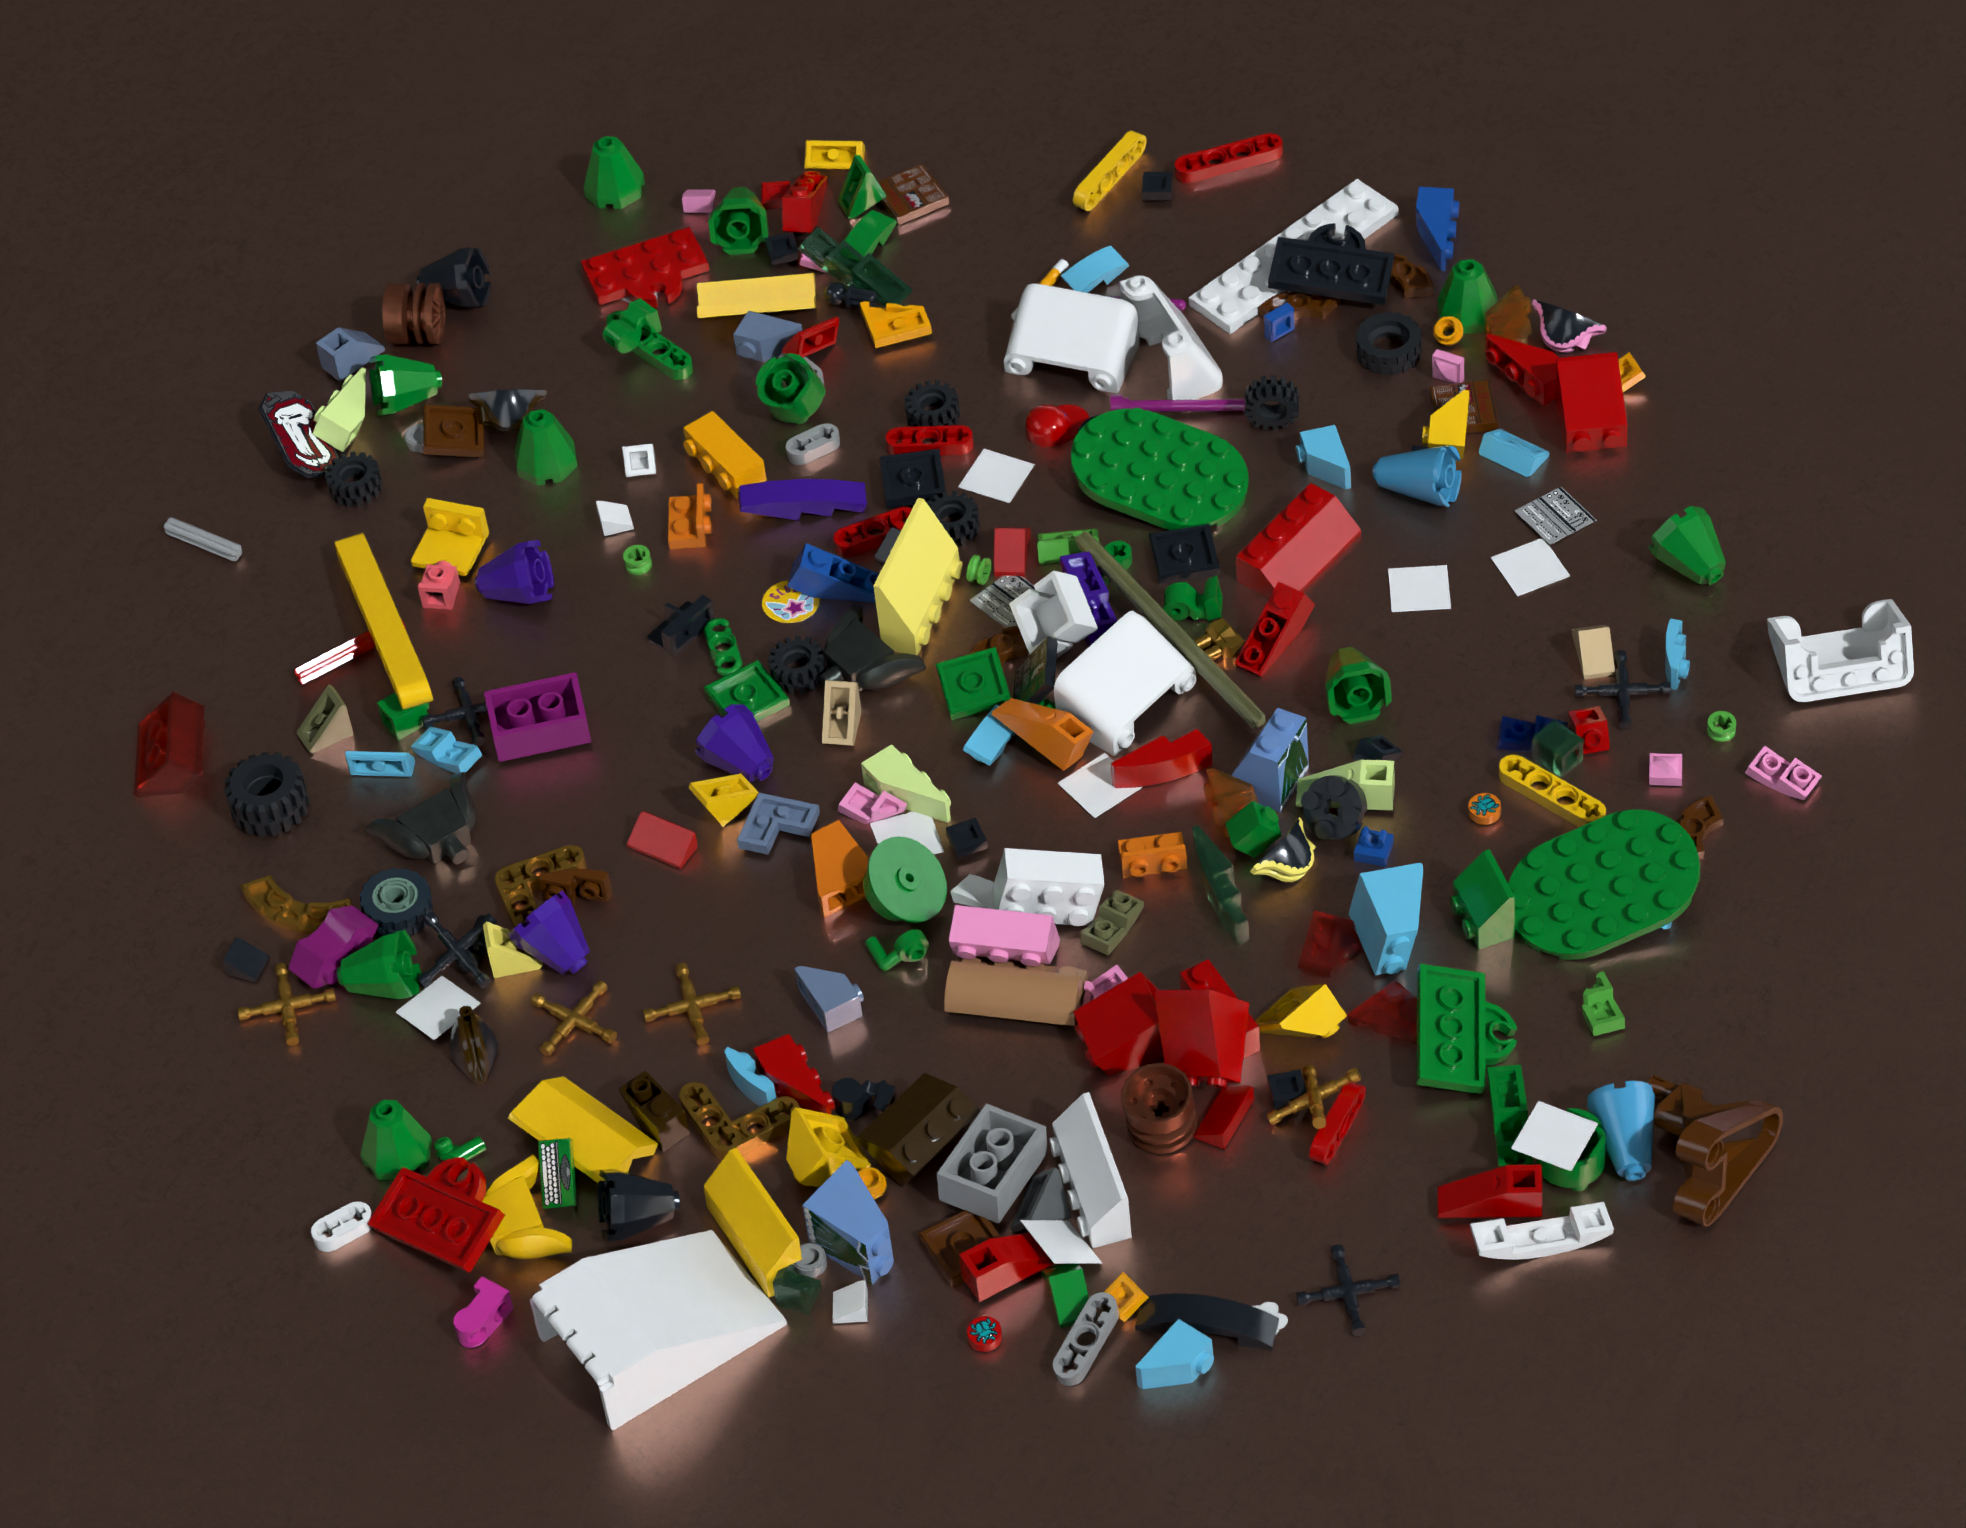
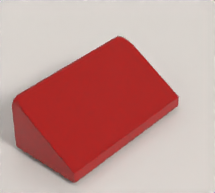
M837 316L796 333L782 348L781 352L806 357L836 344L840 318Z
M642 811L627 842L628 848L679 869L685 865L698 848L696 834L693 831L645 811Z
M1249 1085L1222 1088L1194 1134V1139L1225 1150L1254 1101V1088Z

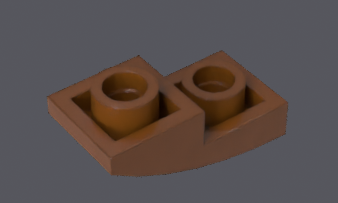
M589 869L560 870L541 874L539 878L543 900H549L555 894L557 895L560 891H563L574 906L578 896L589 900L596 899L608 902L612 894L609 874L606 871Z

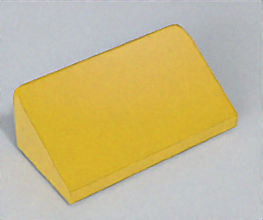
M806 140L805 169L849 170L855 155H860L864 159L865 145L863 141Z

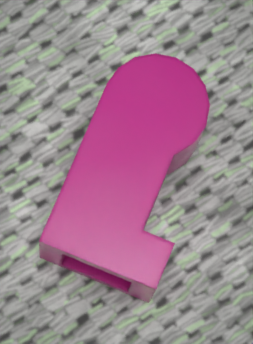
M483 1276L474 1285L476 1297L468 1307L456 1313L453 1321L459 1343L467 1348H475L483 1344L513 1310L509 1290Z

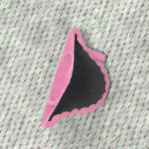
M1533 299V309L1540 317L1542 340L1549 349L1555 352L1569 353L1575 350L1584 352L1591 337L1604 334L1607 330L1605 325L1582 315Z

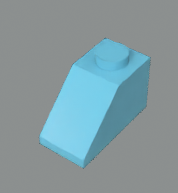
M1331 425L1300 432V445H1296V455L1298 462L1304 463L1308 475L1340 488L1350 489V465L1336 426Z
M1178 1319L1135 1366L1137 1386L1141 1389L1193 1383L1201 1373L1205 1374L1213 1364L1212 1339Z

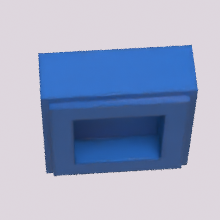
M1288 302L1264 315L1265 338L1270 342L1295 329L1294 308Z

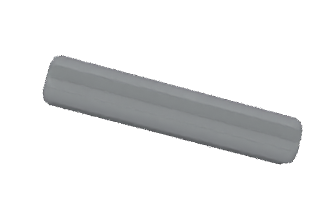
M173 517L164 523L165 533L232 561H237L242 556L241 545Z

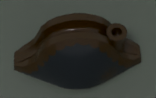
M495 390L468 394L470 403L480 408L482 425H491L494 429L503 433H515L520 431L523 418L530 411H533L540 402L546 399L547 390Z
M463 1006L459 1010L460 1016H457L450 1035V1057L475 1085L486 1083L498 1051L497 1038L486 1022L476 1013H473L470 1006Z

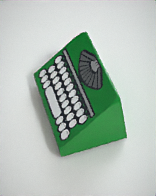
M572 1138L538 1141L543 1209L577 1206Z

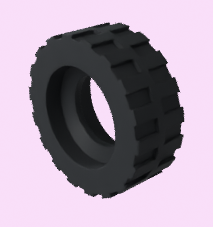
M1397 312L1377 313L1372 317L1366 318L1358 326L1359 329L1356 330L1357 359L1365 369L1371 370L1372 373L1398 375V373L1409 371L1421 358V328H1418V323L1409 316H1404L1402 313ZM1386 337L1398 338L1404 342L1402 347L1393 350H1383L1374 346L1376 340Z

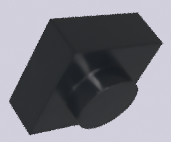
M1143 172L1142 200H1171L1172 172Z
M793 232L765 238L771 266L800 260Z
M976 817L946 827V836L957 858L988 848L987 839Z
M1301 1069L1267 1075L1275 1110L1288 1106L1290 1101L1307 1093Z

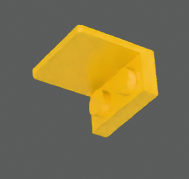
M427 498L423 508L428 528L411 559L412 566L426 569L427 564L436 565L438 561H447L452 566H457L458 575L467 576L489 535L484 508Z

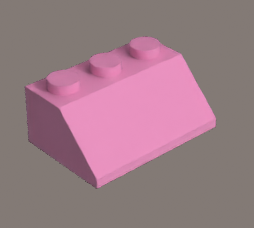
M955 905L948 942L953 954L964 959H974L976 956L988 957L991 961L998 963L1015 960L1021 961L1024 965L1035 967L1040 966V963H1051L1059 947L1060 938L1052 915Z

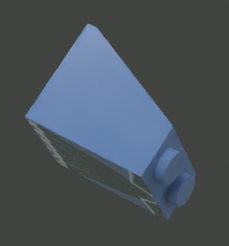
M1277 708L1223 787V792L1249 802L1253 800L1264 807L1268 806L1274 811L1281 813L1297 788L1298 779L1303 778L1309 769L1307 718Z
M846 1160L802 1205L809 1243L820 1245L827 1257L873 1285L880 1276H885L890 1271L894 1263L888 1222L853 1164Z

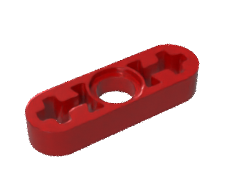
M963 425L896 427L886 434V446L890 455L939 449L940 456L964 455L969 453L974 446L971 429ZM926 438L937 439L933 444L922 443Z
M900 507L838 529L833 536L836 553L842 557H853L880 547L890 530L889 525H891V528L895 527L902 530L905 524L903 521L906 522L912 508ZM876 528L884 531L877 536L868 534L869 531Z
M1349 1083L1343 1086L1325 1118V1127L1319 1129L1313 1139L1309 1152L1310 1160L1324 1165H1328L1331 1162L1363 1105L1366 1095L1365 1086L1358 1083Z

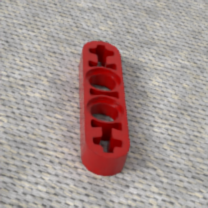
M1267 133L1183 155L1175 161V176L1182 183H1193L1275 161L1283 154L1282 138L1277 134ZM1239 152L1249 153L1246 157L1236 156ZM1219 159L1222 161L1219 164L1208 163L1210 160Z

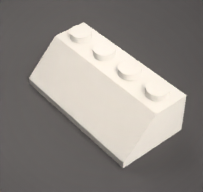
M1084 1093L1052 1123L1054 1137L1049 1138V1145L1053 1157H1060L1061 1164H1058V1169L1063 1184L1069 1183L1071 1190H1068L1067 1193L1072 1210H1079L1080 1216L1077 1217L1081 1236H1088L1093 1249L1132 1238L1128 1196L1090 1093Z

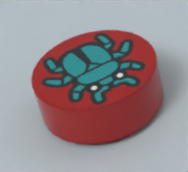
M981 1316L972 1320L967 1327V1337L970 1346L980 1352H989L996 1349L1002 1341L1000 1323L989 1316Z

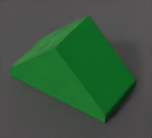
M860 155L854 156L837 199L848 219H854L887 197Z
M1066 1263L1043 1269L1042 1275L1060 1328L1074 1325L1089 1299L1082 1268L1077 1263Z

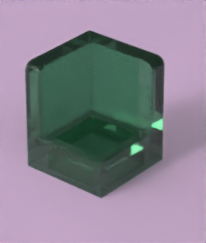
M1554 720L1533 737V758L1562 778L1583 760V738Z
M794 1264L780 1269L773 1281L777 1306L809 1315L822 1289L821 1280L795 1273Z

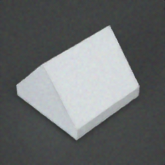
M653 443L622 447L626 477L656 474Z

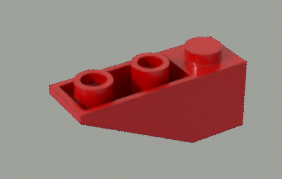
M806 171L799 175L782 197L783 231L809 233L813 231L820 215L828 176L820 175V172Z
M1493 334L1486 335L1485 356L1492 365H1496L1511 381H1515L1520 385L1528 396L1535 398L1543 406L1556 399V358L1560 357L1549 350Z
M1278 581L1234 664L1262 677L1301 632L1315 604L1305 593Z
M790 1034L753 1048L756 1069L760 1075L768 1077L774 1083L777 1097L794 1098L800 1108L831 1114V1110L835 1109L833 1099L828 1090L823 1092L820 1088L821 1080L815 1067H808L806 1063L808 1058L803 1046L800 1043L796 1045Z
M1505 1165L1438 1186V1218L1542 1217V1165Z
M1030 1233L991 1238L959 1254L962 1278L979 1302L1055 1264Z

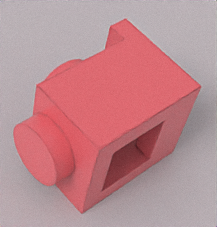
M438 561L436 565H426L422 582L418 585L423 608L453 609L460 585L457 566H452L447 561ZM433 592L443 593V596L433 595Z

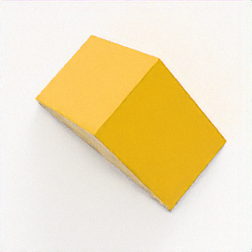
M741 773L689 784L691 792L722 827L755 800L759 793Z

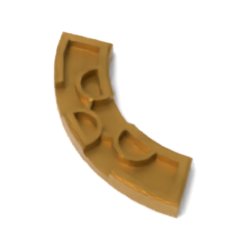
M271 874L240 885L246 901L262 918L280 928L302 934H312L325 920L330 909L353 905L351 898L326 903H301L283 891L275 883Z

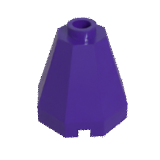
M539 540L518 543L480 567L478 575L475 577V585L478 592L488 599L527 604L551 600L552 593L547 594L548 588H553L554 577L549 555L546 551L540 552L537 546H541Z
M731 704L724 709L728 713L721 718L717 714L707 723L696 738V744L700 748H696L695 753L703 761L733 775L741 773L749 782L763 781L773 771L774 757L753 713L744 704Z
M560 891L557 895L555 894L526 917L527 919L524 924L519 923L508 934V937L516 946L561 974L566 973L568 970L574 974L588 963L584 957L589 954L590 950L571 900L563 891Z

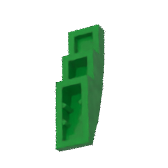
M1521 1065L1487 1067L1498 1167L1505 1165H1534L1531 1156L1511 1149L1528 1120V1108Z

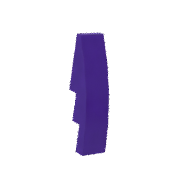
M792 479L741 485L738 489L740 512L791 520H799L802 512L831 517L834 508L864 513L867 505L865 483L834 479Z
M1087 551L1060 556V564L1063 573L1077 576L1098 629L1085 638L1088 647H1090L1117 622V619L1108 602L1109 591L1090 552Z

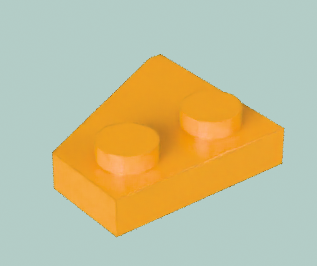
M860 302L861 313L875 348L932 334L931 324L924 306H901L899 304L887 303L886 308L870 307L869 302Z

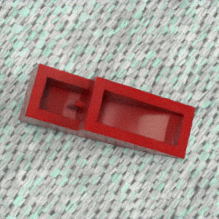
M1197 728L1173 742H1170L1162 735L1112 762V785L1115 788H1136L1157 785L1194 774L1213 765L1212 743Z

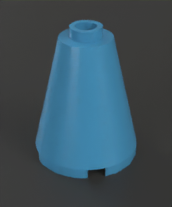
M1444 445L1383 456L1378 460V463L1374 464L1372 474L1373 479L1381 488L1441 507H1449L1448 502H1455L1460 490L1461 470H1456L1455 461L1461 460L1454 446Z
M1625 1081L1626 1087L1617 1089L1614 1088V1083L1607 1084L1595 1089L1588 1095L1587 1109L1589 1113L1596 1116L1601 1122V1127L1606 1137L1605 1148L1617 1174L1629 1181L1640 1180L1652 1168L1655 1105L1653 1088L1650 1084L1641 1081Z

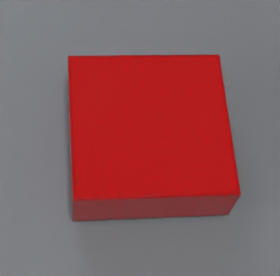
M790 181L761 183V204L765 210L782 208V197L791 187Z

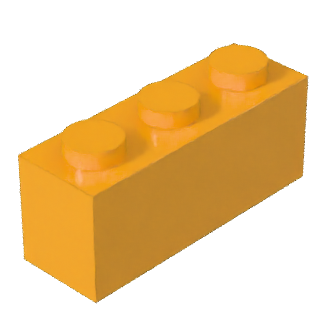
M714 411L683 427L685 435L683 445L687 453L691 457L695 456L701 462L704 470L707 473H712L717 478L721 487L724 490H729L736 498L739 497V486L767 481L764 460Z

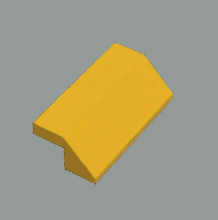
M815 273L697 283L698 318L744 315L748 311L767 313L816 308Z
M564 1076L542 1080L510 1112L508 1117L509 1120L538 1141L572 1138L574 1166L597 1183L598 1181H605L604 1178L599 1176L600 1170L616 1169L628 1172L633 1159L654 1155L658 1143Z
M733 1148L703 1186L706 1206L767 1297L770 1298L781 1293L778 1270L802 1260L800 1241L796 1232L737 1148Z

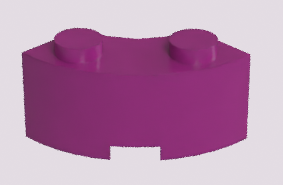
M353 905L330 909L325 920L315 932L307 938L297 941L288 969L314 989L327 984H334L338 981L337 968L341 966V960L374 942L373 936L378 924Z

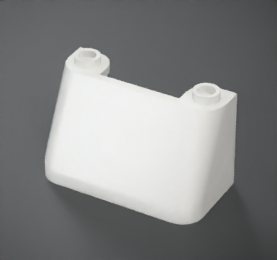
M1135 276L1120 281L1121 299L1133 304L1137 310L1139 337L1146 339L1149 346L1162 342L1163 351L1168 357L1170 388L1167 389V399L1193 400L1217 392L1223 384L1222 372L1183 313L1150 278Z
M1029 284L1025 287L1019 302L1004 357L1005 372L1015 375L1029 374L1033 368L1034 361L1088 371L1089 381L1097 390L1118 394L1140 345L1137 310L1133 304L1123 299L1042 284Z
M1892 599L1875 601L1866 606L1862 613V627L1803 637H1801L1800 626L1794 618L1790 616L1767 618L1768 634L1787 692L1798 702H1809L1897 688L1909 683L1914 675L1911 625Z
M1129 611L1060 673L1054 685L1055 707L1058 710L1070 712L1094 732L1089 742L1115 757L1121 750L1128 748L1135 738L1134 721L1170 687L1177 694L1191 690L1196 682V670L1146 618L1134 611Z

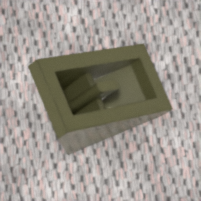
M331 685L326 687L296 732L307 750L311 753L320 751L354 735L347 707Z

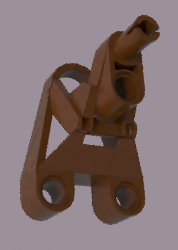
M1654 1074L1647 1083L1652 1086L1655 1097L1662 1100L1654 1115V1125L1657 1128L1679 1136L1676 1156L1684 1164L1687 1180L1676 1193L1673 1202V1212L1676 1215L1708 1227L1722 1215L1774 1147L1782 1128L1783 1112L1780 1107L1757 1100L1713 1105L1703 1101V1089L1686 1082L1678 1085ZM1764 1118V1123L1757 1139L1751 1138L1726 1143L1722 1142L1721 1139Z

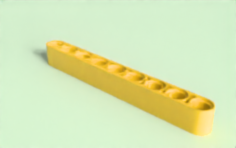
M364 533L334 541L341 567L402 709L406 710L433 701L428 680Z

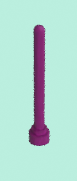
M1111 394L1110 410L1141 408L1152 412L1245 411V399L1129 400V397H1123V394Z

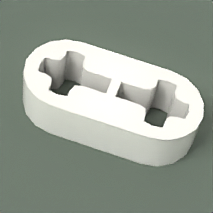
M361 1201L352 1202L316 1221L311 1228L315 1247L324 1252H331L368 1233L372 1229L367 1224L372 1216L370 1207ZM358 1216L362 1220L357 1222L356 1219L352 1218ZM328 1231L329 1234L333 1235L327 1238L326 1235L322 1234Z

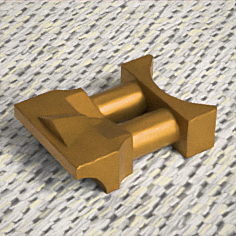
M1223 617L1210 623L1205 630V634L1194 639L1201 649L1211 645V648L1204 652L1212 660L1219 657L1223 659L1233 658L1236 656L1237 650L1244 644V640Z

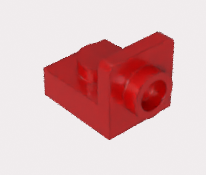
M1600 706L1568 711L1569 723L1576 735L1577 751L1579 754L1610 749L1607 719Z

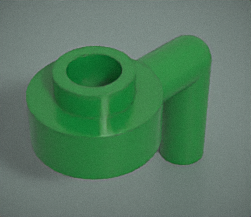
M917 929L902 934L895 941V950L888 955L876 937H870L865 941L866 947L882 971H888L901 961L916 962L925 956L929 948V942L921 930Z

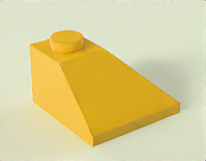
M1319 984L1291 988L1261 1014L1255 1022L1259 1026L1260 1034L1304 1038L1322 1036V1038H1327L1339 1029L1338 1024L1347 1015L1327 985Z
M797 1107L791 1112L786 1160L793 1170L794 1178L800 1184L821 1187L846 1160L853 1164L857 1172L871 1166L870 1161L855 1139L856 1137L844 1117Z

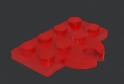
M690 227L581 261L582 270L599 305L628 297L630 301H636L641 298L653 308H658L654 293L664 292L666 301L670 304L681 295L683 289L682 279L709 271L708 261Z
M456 1157L445 1160L434 1167L427 1177L402 1167L367 1224L377 1232L470 1273L505 1217V1214L499 1209L482 1202L486 1194L487 1183L483 1171L474 1162L470 1164L463 1157ZM468 1169L466 1177L457 1182L458 1176Z

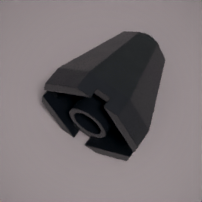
M481 248L458 249L423 267L416 280L417 284L425 283L427 287L429 283H439L442 288L444 302L463 307H484L487 305L491 293V282H485V274H490L489 264Z
M616 1169L600 1170L599 1176L604 1178L605 1181H598L597 1185L598 1218L600 1223L606 1222L607 1229L601 1230L602 1237L607 1241L623 1240L672 1220L674 1212L679 1211V1192L673 1191L671 1184Z

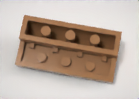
M978 956L974 959L958 957L957 961H951L945 988L944 1011L1075 1026L1077 1020L1073 1011L1081 1006L1085 981H1088V970L1077 969L1073 966H1045L1041 963L1040 966L1034 967L1011 960L1005 963H998Z

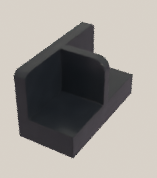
M702 595L694 603L686 601L679 608L667 602L663 605L665 620L647 635V640L650 644L674 658L704 631L708 621L715 618L712 600Z

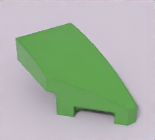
M1604 971L1599 972L1596 975V983L1591 989L1587 988L1583 992L1584 1004L1582 1005V1014L1593 1036L1625 1028V1018L1614 1000L1613 987Z

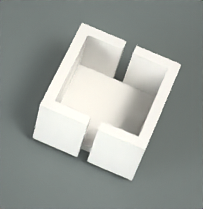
M1052 571L1034 585L1035 590L1028 589L1009 603L1029 654L1047 636H1050L1057 640V658L1073 648L1072 642L1079 643L1098 629L1078 578L1074 575Z

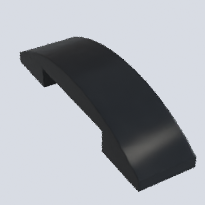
M1170 1293L1148 1296L1149 1298L1140 1306L1135 1324V1330L1165 1334L1180 1319L1199 1332L1237 1337L1238 1346L1272 1351L1279 1318L1261 1309L1233 1300L1199 1294Z

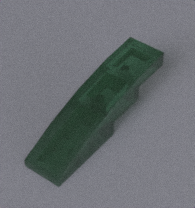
M819 227L801 243L798 249L820 268L845 285L849 286L852 284L858 289L875 291L877 293V302L884 306L887 303L900 305L913 291L870 253L865 257L862 256L845 240L838 244Z
M1196 825L1192 827V834L1200 879L1207 898L1220 922L1239 946L1249 940L1248 918L1242 913L1241 892L1235 886L1234 866L1204 831Z

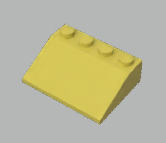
M917 498L873 586L881 640L893 649L894 652L918 655L922 645H927L930 629L933 623L939 621L941 607L944 601L949 600L952 584L955 579L960 578L963 569V562L959 561L957 545L922 498Z

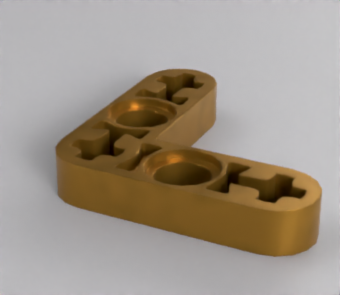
M576 845L563 846L505 866L496 873L495 883L513 929L519 923L524 924V920L527 919L526 917L538 908L531 892L541 889L540 876H536L532 872L540 867L549 869L547 873L560 870L585 869L584 852L580 847ZM569 859H572L574 862H573V863H569L568 860H569ZM556 863H557V866H558L557 869L554 868V864H556ZM524 874L527 875V879H526V880H524V877H523ZM508 880H512L513 883H512V884H508L507 881H508ZM523 900L528 902V905L522 909L512 908V905L517 901Z
M690 1082L685 1084L679 1091L680 1104L685 1110L686 1116L714 1156L720 1160H723L733 1148H737L741 1155L788 1132L790 1130L791 1114L785 1116V1114H780V1112L785 1111L789 1114L795 1107L800 1108L794 1098L780 1097L731 1121L703 1083ZM695 1096V1098L700 1099L702 1107L698 1109L695 1100L689 1098ZM709 1116H715L720 1119L713 1126L702 1124V1121ZM752 1124H762L765 1126L764 1130L757 1134L747 1131L748 1127ZM723 1133L724 1139L727 1143H732V1145L726 1146L724 1143L721 1144L720 1135Z

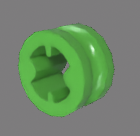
M633 545L624 551L623 560L628 573L642 575L651 569L652 560L647 547Z
M973 555L967 568V580L969 582L977 580L978 584L984 585L990 576L991 559L984 558L981 560L979 555Z
M1717 711L1711 714L1707 724L1708 736L1720 742L1732 739L1736 733L1737 721L1735 717L1727 711ZM1716 724H1720L1723 727L1727 726V729L1723 730L1722 727H1716Z

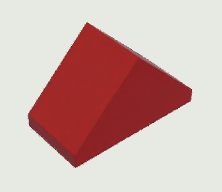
M1030 527L995 528L994 576L1025 577L1031 533Z

